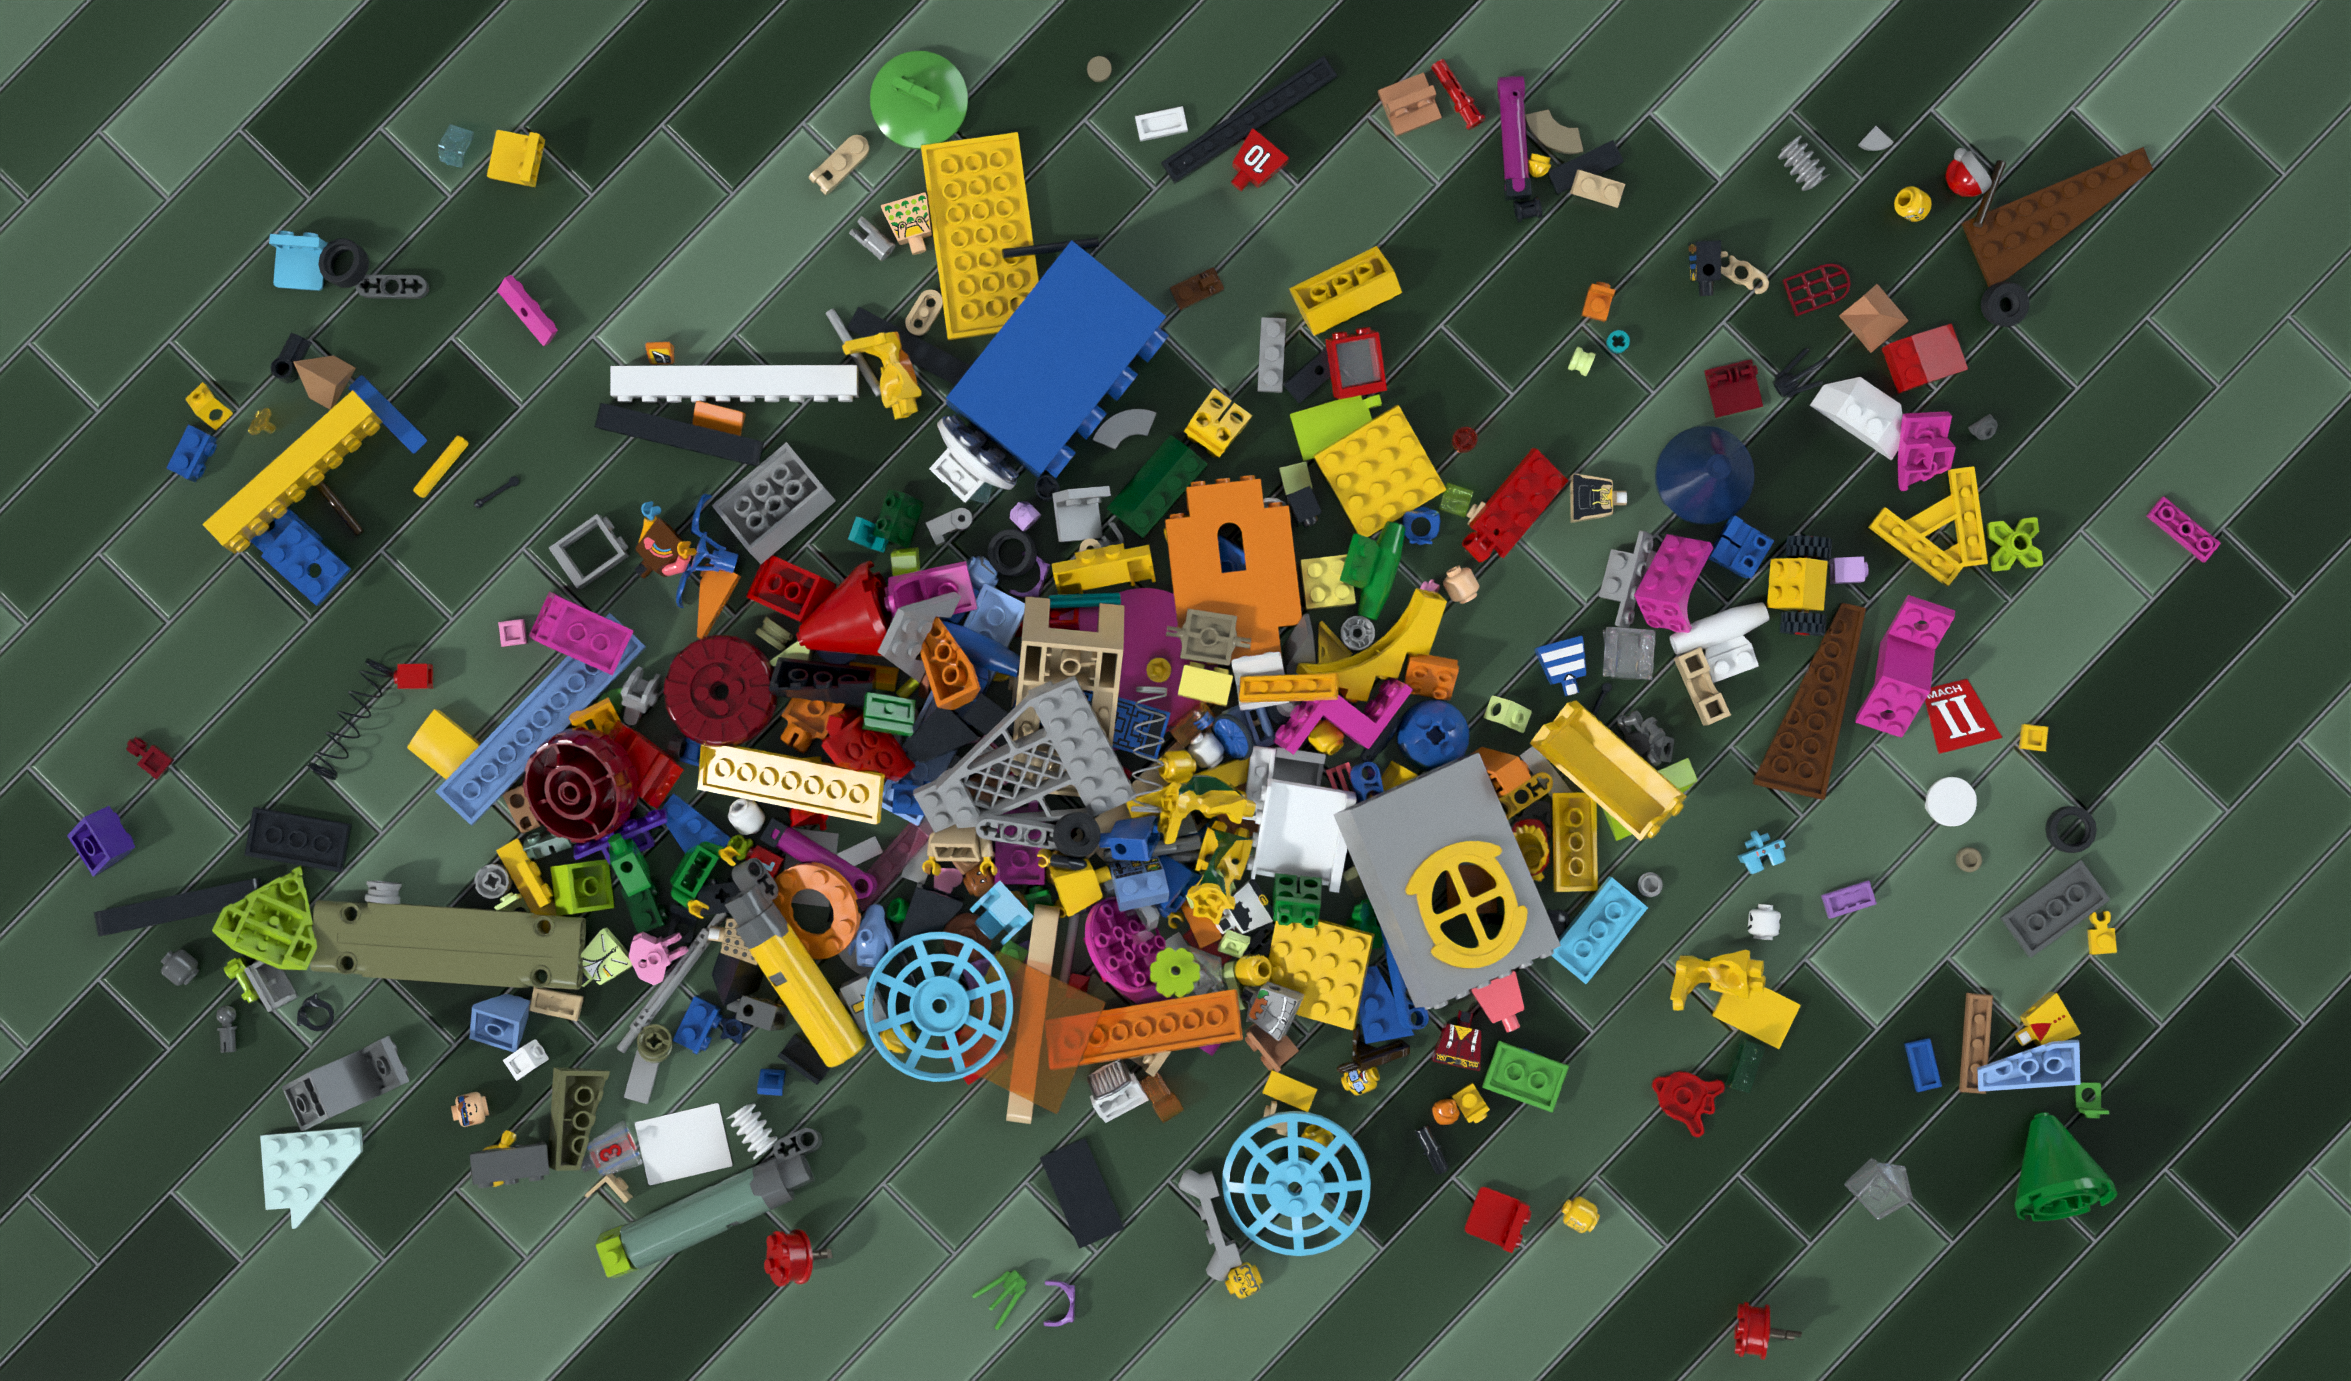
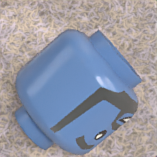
M972 556L967 561L973 588L981 591L984 583L995 587L999 581L996 577L998 571L992 567L988 559L984 556L976 558Z

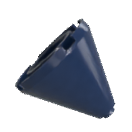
M1698 426L1679 433L1663 448L1656 463L1655 483L1662 502L1677 517L1694 524H1714L1733 516L1745 505L1753 489L1754 466L1747 448L1736 436L1721 428Z

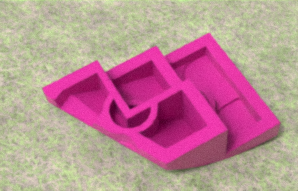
M1948 411L1903 414L1898 448V482L1901 491L1908 490L1909 485L1919 480L1926 481L1936 474H1941L1951 469L1956 447L1947 438L1952 415Z

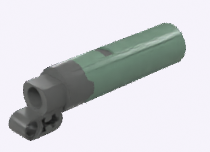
M804 1128L783 1137L774 1145L773 1151L776 1157L727 1178L715 1186L707 1187L622 1226L620 1229L621 1241L633 1266L643 1269L720 1234L732 1226L742 1224L794 1200L793 1190L815 1181L805 1156L817 1151L821 1147L823 1142L821 1134L814 1129ZM812 1133L815 1138L814 1143L807 1147L804 1143V1138L807 1134ZM785 1145L790 1147L799 1146V1148L794 1147L788 1151L789 1155L782 1153L785 1150Z

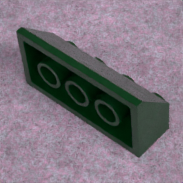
M1170 435L1106 509L1144 540L1185 494L1186 488L1191 487V483L1195 482L1205 471L1208 464L1189 447Z

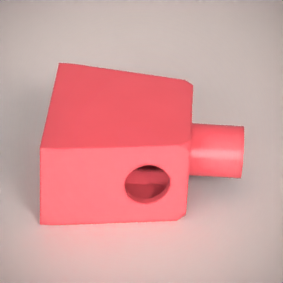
M1511 970L1512 974L1507 977L1490 979L1491 984L1486 987L1470 989L1488 1019L1492 1023L1502 1020L1506 1032L1520 1027L1515 1014L1525 1010L1514 970Z

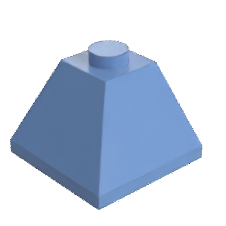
M504 994L474 1004L472 1007L469 1039L516 1052L528 1020L530 1001L519 996Z

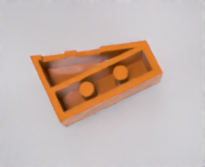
M1480 747L1471 753L1480 754L1498 798L1510 793L1532 778L1529 774L1528 765L1523 760H1520L1518 756L1485 747Z

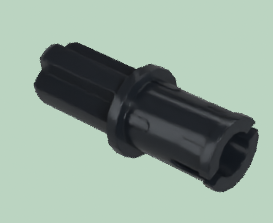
M1429 1125L1417 1129L1415 1134L1424 1149L1423 1155H1427L1435 1173L1439 1175L1446 1172L1449 1167L1439 1149L1441 1145L1437 1144Z

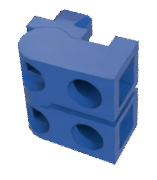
M1734 515L1729 518L1719 535L1720 538H1717L1708 559L1743 578L1752 579L1774 540L1750 527L1742 519Z

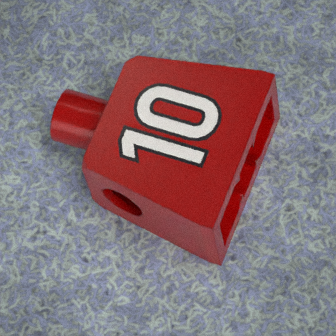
M1253 128L1233 161L1232 167L1238 171V174L1233 178L1231 184L1239 191H1243L1249 182L1260 188L1287 165L1289 157Z

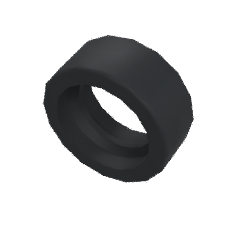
M338 238L324 247L320 254L318 265L320 273L326 280L340 288H350L364 279L368 271L369 259L361 246L349 239ZM352 251L354 261L350 270L341 276H336L334 273L336 259L343 252Z
M1006 529L998 532L992 538L988 546V558L996 571L1003 575L1018 577L1032 569L1037 559V548L1035 542L1028 534L1016 529ZM1011 538L1020 540L1026 549L1022 563L1016 567L1004 565L999 557L1002 544Z
M2075 806L2061 807L2052 812L2047 819L2045 827L2046 837L2050 844L2057 850L2066 853L2082 852L2089 848L2094 842L2097 833L2096 822L2092 815L2085 809ZM2065 816H2077L2085 825L2084 837L2076 844H2067L2060 840L2057 835V825Z

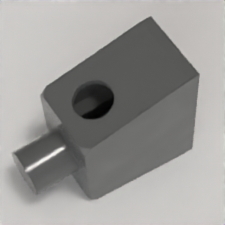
M743 995L741 999L727 1005V1010L737 1013L736 1020L769 1031L784 1030L789 1009L785 1004L755 995Z

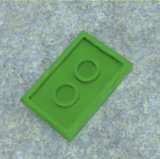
M1498 1040L1482 1087L1553 1113L1569 1066Z

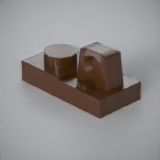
M1212 267L1170 287V291L1181 311L1224 291V287L1215 268Z

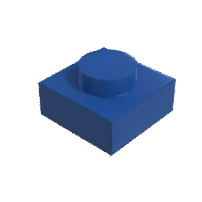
M761 1069L757 1094L782 1096L786 1078L785 1070Z

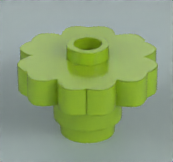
M1168 947L1157 954L1156 962L1150 965L1149 977L1152 982L1157 983V992L1165 997H1171L1175 994L1177 997L1182 998L1193 991L1194 984L1200 979V965L1193 962L1194 955L1191 952H1187L1184 948H1179L1175 952L1172 948ZM1171 971L1177 972L1178 975H1173Z

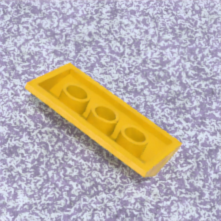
M1552 793L1554 892L1597 891V802L1586 793Z

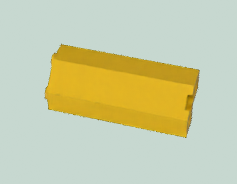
M1577 701L1567 703L1555 720L1544 724L1530 742L1537 751L1640 841L1655 837L1660 831L1661 826L1672 815L1675 817L1684 808L1682 803L1687 796Z

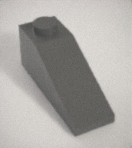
M1309 614L1303 615L1282 646L1283 656L1281 658L1287 675H1298L1296 673L1298 663L1316 664L1314 638Z

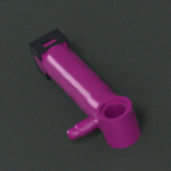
M1498 77L1497 90L1500 102L1505 177L1504 199L1505 201L1527 200L1531 197L1532 191L1528 169L1524 77Z
M779 817L771 819L760 840L774 848H779L803 864L816 862L835 869L850 883L859 899L873 895L877 889V881L872 874L865 873L791 828L790 824ZM860 879H864L868 883V890L866 892H861L858 889V881Z

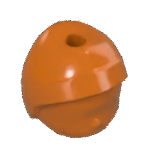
M1453 1099L1439 1100L1432 1108L1434 1119L1440 1125L1453 1124L1460 1115L1456 1101Z

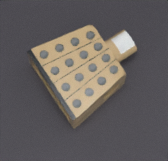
M726 917L725 928L710 925L708 940L722 942L721 953L758 965L736 931L735 926L737 923L733 917Z

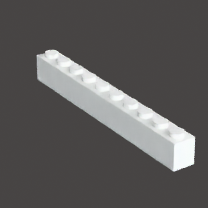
M857 365L611 366L610 395L618 399L617 402L631 403L632 399L642 398V402L655 403L657 398H667V402L671 403L681 402V398H691V402H706V398H716V402H730V398H740V402H755V398H765V402H779V398H789L790 402H804V398H814L815 402H828V398H838L839 402H852L853 398H859V368Z

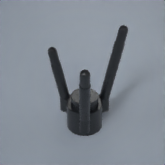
M1805 348L1780 373L1775 375L1776 380L1772 381L1776 391L1782 398L1785 396L1791 398L1798 393L1822 385V381H1817L1795 389L1799 385L1797 382L1799 379L1828 362L1829 358H1823L1795 376L1792 373L1787 375L1808 353L1809 349Z

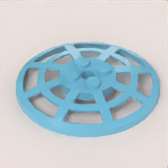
M928 932L900 942L878 962L866 987L864 1017L874 1046L893 1067L906 1075L920 1080L932 1082L951 1081L976 1072L998 1053L1011 1027L1013 994L1003 967L996 957L984 946L960 934ZM946 939L958 941L964 945L958 957L948 954L928 955L923 941ZM911 945L914 946L918 959L907 965L898 974L896 979L882 973L886 965L898 953ZM973 949L980 952L990 961L1001 980L987 984L980 972L967 962ZM944 961L954 963L955 965L949 977L935 976L931 962ZM919 966L922 967L926 980L921 982L916 988L903 982L910 972ZM963 969H966L976 979L980 987L969 991L964 989L958 982ZM878 981L891 987L888 998L889 1018L875 1023L873 1017V996ZM1004 989L1006 1015L1003 1028L1000 1031L989 1025L992 1011L990 994ZM899 991L911 997L910 1011L896 1015V997ZM983 996L984 1013L981 1021L969 1015L970 1001ZM936 999H943L946 1002L947 1008L945 1012L937 1013L933 1009V1002ZM913 1020L917 1027L922 1030L916 1043L906 1036L900 1026L901 1024ZM964 1023L977 1030L968 1041L960 1046L958 1045L954 1032ZM893 1028L900 1041L912 1050L906 1064L898 1060L887 1049L878 1032ZM983 1034L997 1040L984 1057L965 1068L961 1053L974 1046ZM931 1035L945 1036L949 1050H931L925 1047ZM921 1055L931 1058L952 1057L956 1071L950 1073H929L917 1070L915 1066Z
M1288 1111L1266 1116L1250 1125L1240 1134L1227 1155L1223 1169L1222 1188L1229 1214L1247 1237L1258 1245L1276 1253L1306 1256L1330 1250L1341 1244L1354 1232L1367 1210L1371 1179L1364 1153L1345 1129L1317 1114ZM1287 1122L1288 1137L1274 1140L1264 1145L1261 1149L1250 1138L1256 1132L1268 1126ZM1297 1122H1306L1320 1126L1333 1133L1336 1137L1326 1148L1314 1140L1298 1137ZM1343 1144L1350 1149L1357 1160L1362 1179L1347 1181L1343 1166L1334 1155ZM1244 1145L1253 1155L1245 1172L1244 1183L1230 1182L1233 1161L1240 1148ZM1298 1145L1311 1148L1319 1152L1320 1155L1313 1163L1307 1159L1298 1157ZM1288 1146V1158L1276 1164L1266 1155L1276 1148ZM1328 1161L1334 1167L1339 1182L1325 1183L1324 1176L1320 1170ZM1259 1162L1269 1171L1266 1184L1251 1183L1253 1172ZM1291 1182H1298L1302 1186V1191L1294 1193L1289 1189L1288 1185ZM1362 1190L1359 1210L1353 1222L1348 1226L1338 1219L1345 1206L1347 1191ZM1230 1192L1244 1193L1247 1205L1253 1216L1257 1219L1248 1228L1242 1223L1236 1213ZM1340 1192L1338 1203L1334 1211L1330 1213L1321 1205L1324 1194ZM1252 1194H1266L1271 1206L1263 1214L1260 1213L1255 1205ZM1314 1212L1324 1220L1315 1227L1303 1230L1302 1217ZM1278 1213L1292 1217L1293 1230L1279 1227L1270 1221ZM1329 1226H1332L1341 1233L1339 1237L1325 1245L1313 1249H1304L1303 1237L1318 1234ZM1266 1227L1277 1234L1293 1237L1294 1250L1274 1246L1261 1240L1256 1234Z

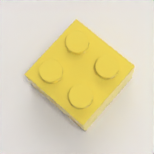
M1347 554L1300 560L1305 611L1348 606L1356 603L1354 586L1339 581Z
M1190 662L1189 666L1184 665L1178 696L1226 707L1233 678L1232 675H1228L1229 670L1214 667V671L1205 670L1204 664Z

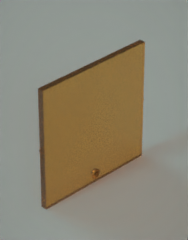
M997 950L994 956L1003 967L1013 994L1012 1023L1007 1038L998 1053L986 1065L974 1073L1057 1114L1080 1061L1084 1059L1083 1054L1106 1002ZM992 964L985 976L987 984L1001 980ZM1004 989L990 994L992 1011L989 1025L1000 1031L1003 1028L1006 1015ZM983 996L977 998L972 1003V1009L969 1014L981 1021L984 1013ZM965 1024L958 1039V1045L960 1046L968 1041L977 1030ZM983 1034L974 1046L961 1053L965 1068L984 1057L997 1040Z

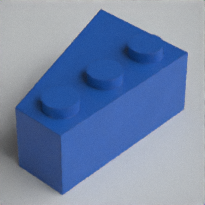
M1375 964L1369 965L1358 1012L1364 1043L1368 1044L1414 1035L1412 1030H1407L1400 1025L1395 999L1377 966Z

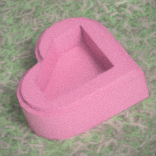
M941 868V873L938 876L934 875V888L951 893L953 887H957L962 883L963 874L956 868Z

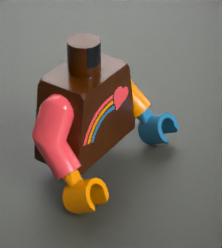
M652 501L644 503L641 507L642 513L645 516L639 543L636 546V551L644 560L634 570L643 579L653 570L664 578L685 572L689 561L696 555V549L690 548L691 541H684L670 524L655 516L661 513L659 506L652 507Z

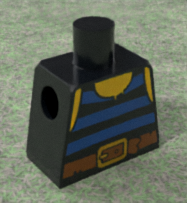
M1721 240L1689 242L1691 282L1698 281L1699 296H1713V281L1721 280ZM1705 265L1708 267V273L1706 275L1703 273V267Z

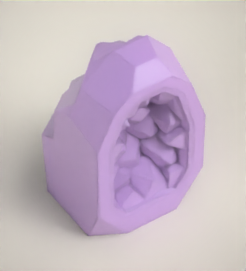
M1018 502L1010 511V519L1022 532L1027 531L1041 517V514L1029 502Z

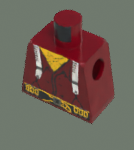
M1459 1010L1456 1024L1445 1022L1431 1058L1433 1062L1480 1071L1481 1030L1471 1027L1473 1013Z

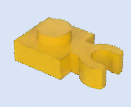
M2103 911V919L2101 921L2097 920V914L2093 912L2089 915V919L2094 924V929H2087L2089 954L2117 953L2115 928L2107 927L2111 919L2110 912Z

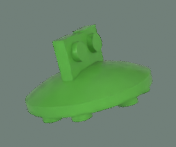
M911 51L894 57L878 72L871 88L870 106L876 124L887 138L906 148L921 149V145L943 143L954 136L963 124L967 114L968 93L962 75L950 61L932 52Z

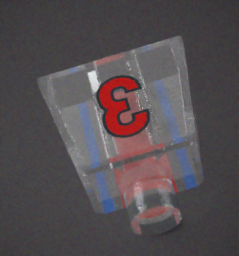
M624 1120L588 1143L587 1148L590 1154L584 1156L581 1168L584 1172L597 1168L600 1176H605L637 1167L643 1163Z

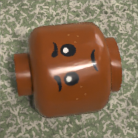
M981 863L966 873V877L963 878L969 894H974L977 898L983 897L995 885V876L992 874L991 866L986 869V876H984L980 871Z

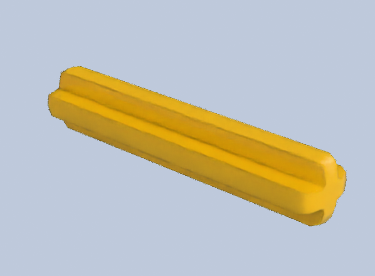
M456 436L414 487L413 491L418 496L425 498L465 450L468 442L463 437Z

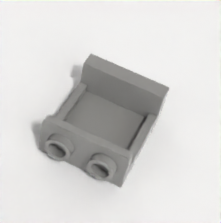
M1276 747L1273 779L1320 787L1326 755L1299 750L1293 755L1283 748Z

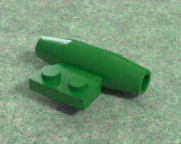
M1387 521L1377 541L1360 534H1353L1339 581L1361 588L1358 616L1377 621L1390 595L1401 560L1405 526Z

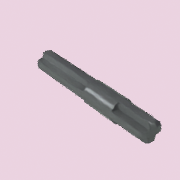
M1200 836L1179 837L1172 844H1165L1164 840H1159L1152 857L1200 849ZM1111 849L1104 850V860L1107 864L1128 861L1115 860L1112 857Z

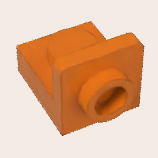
M1596 282V284L1590 285L1581 316L1603 322L1606 321L1612 297L1615 294V290L1610 289L1611 285L1603 282Z

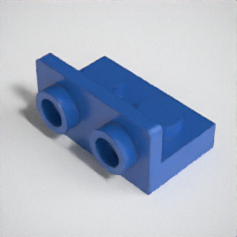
M188 424L167 469L183 476L187 480L196 482L197 478H201L205 472L206 466L204 464L208 457H211L216 450L217 438Z
M899 779L898 784L893 783L891 789H894L892 813L925 816L913 795V790L932 781H923V785H913L914 780Z
M694 996L673 1041L693 1050L695 1054L701 1053L702 1050L706 1051L712 1040L709 1037L712 1028L717 1029L723 1016L720 1015L722 1008L698 996Z

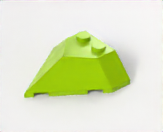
M301 865L293 869L291 873L281 878L279 877L251 892L242 900L224 907L212 931L234 951L278 969L307 970L317 950V942L312 931L313 923L306 888H304Z

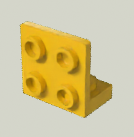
M497 130L487 177L536 187L545 139L540 134L530 132L529 136Z

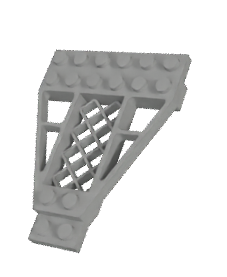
M1075 675L1054 685L1052 681H1049L1029 690V694L953 768L944 771L936 780L913 790V795L935 833L955 824L957 828L975 827L976 819L982 814L999 815L1036 822L1057 821L1064 815L1074 812H1083L1094 817L1132 800L1131 797L1136 793ZM1032 706L1044 728L1013 741L1007 727L1028 707ZM1000 734L1004 735L1008 744L978 756ZM1042 743L1051 745L1048 753L1037 751V746ZM1054 749H1056L1059 757L1052 755ZM1019 753L1028 755L1025 763L1013 760L1014 756ZM1032 757L1044 759L1041 768L1030 765ZM1049 761L1061 764L1058 773L1046 770ZM1001 763L1005 767L1003 772L1000 773L990 770L992 765ZM1010 766L1022 770L1019 778L1007 775ZM1027 771L1038 774L1035 783L1024 780ZM973 773L982 774L980 783L968 780L969 775ZM987 776L999 779L996 788L985 785ZM1043 776L1049 777V779L1041 782ZM1004 781L1016 784L1013 792L1001 789ZM1067 785H1074L1086 806L1079 809L1050 811L1043 796ZM1020 786L1027 787L1026 789L1019 791ZM968 787L977 789L974 797L972 796ZM981 791L993 794L990 802L978 799ZM998 796L1005 797L1003 799L996 801ZM1033 800L1039 801L1044 810L1041 812L1003 814ZM986 822L985 826H991L990 822Z

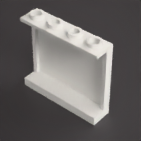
M1267 778L1266 786H1261L1259 800L1263 801L1262 809H1257L1255 824H1259L1258 833L1253 832L1252 847H1255L1254 855H1249L1247 870H1251V879H1255L1256 874L1274 877L1275 873L1297 875V881L1300 880V876L1322 878V885L1329 886V891L1339 893L1347 846L1333 814L1355 805V792Z

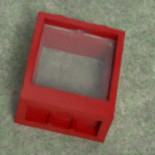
M1370 327L1356 329L1354 334L1347 335L1346 331L1336 332L1332 334V338L1325 339L1335 398L1345 399L1387 391L1379 332L1371 330Z

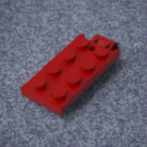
M1532 448L1469 523V526L1476 532L1467 535L1462 542V546L1478 562L1485 561L1492 554L1493 549L1501 558H1504L1568 480L1538 449Z

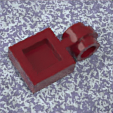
M135 736L134 739H130L127 742L126 750L136 757H139V755L143 756L137 765L156 780L161 778L174 761L172 757L156 745H152L147 751V743L139 737Z

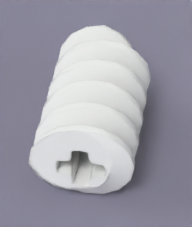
M755 1103L745 1105L726 1118H735L731 1126H740L736 1133L737 1135L746 1134L742 1141L743 1144L752 1143L748 1148V1152L757 1151L753 1159L771 1149L778 1139L777 1136L768 1137L772 1129H763L767 1122L766 1120L757 1121L761 1112L752 1113L756 1106Z

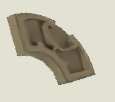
M1549 109L1525 115V122L1531 134L1545 146L1563 154L1583 153L1578 128H1567L1559 125L1552 118Z

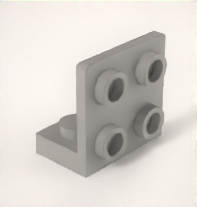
M1109 486L1067 489L1052 493L1059 542L1099 539L1103 537L1098 503L1102 502L1101 498L1111 496Z

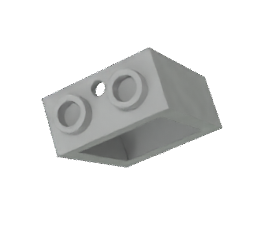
M596 514L549 547L554 557L578 589L582 590L629 557L626 552L629 547L621 536L617 538L612 530L615 527L607 516L603 518ZM599 526L618 554L584 577L565 549Z

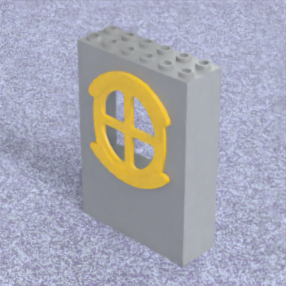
M1479 753L1457 758L1333 814L1415 1008L1424 1007L1425 1010L1433 1007L1434 1009L1444 1007L1449 1004L1447 1000L1454 997L1456 999L1465 997L1470 994L1469 989L1486 987L1491 984L1490 979L1507 977L1512 974L1511 969L1517 967L1522 969L1533 964L1532 959L1538 957L1543 959L1554 954L1553 949L1561 946ZM1469 862L1482 867L1495 879V888L1474 898L1471 897L1458 870L1459 864ZM1446 870L1451 875L1461 901L1459 905L1440 914H1435L1432 910V891L1438 876ZM1501 896L1505 906L1503 925L1498 935L1494 939L1489 940L1480 922L1476 908L1491 899ZM1461 913H1466L1478 939V946L1471 949L1452 942L1441 931V923Z

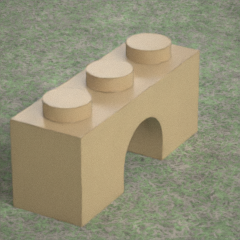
M1701 647L1673 658L1703 726L1730 716L1731 714L1722 694L1716 690L1709 674L1711 669Z

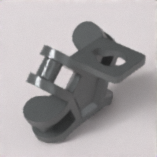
M1638 711L1631 712L1629 716L1620 715L1617 717L1618 726L1625 735L1624 742L1651 766L1656 767L1661 764V761L1671 763L1674 738L1665 736L1664 730L1662 728L1659 729L1656 725L1657 720L1655 717H1650L1643 722V718ZM1630 725H1634L1637 730L1631 731ZM1668 745L1667 754L1665 755L1664 746Z

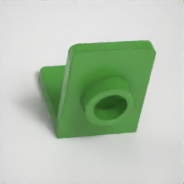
M2080 1082V1085H2075V1111L2085 1114L2086 1118H2100V1114H2109V1110L2101 1108L2100 1083ZM2085 1088H2092L2095 1092V1098L2091 1102H2085L2082 1099L2081 1094Z

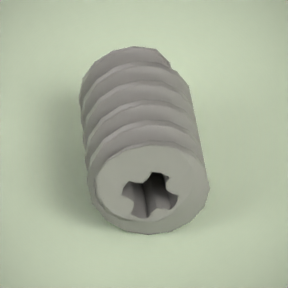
M1800 135L1782 149L1778 158L1779 160L1787 158L1784 167L1793 166L1790 175L1799 174L1796 183L1805 181L1802 191H1806L1815 187L1830 174L1821 175L1825 167L1816 168L1819 159L1810 160L1814 152L1813 150L1804 152L1808 144L1807 142L1798 144L1802 138Z

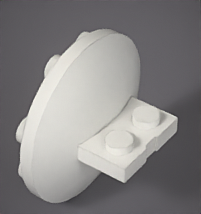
M956 415L941 418L937 426L948 448L929 469L943 483L945 482L965 503L968 502L985 482L1007 490H1011L1017 484L1019 474L1003 460L1006 457L1005 454L997 447L990 448L988 451H984L981 448L988 440L985 435L978 430L973 432Z

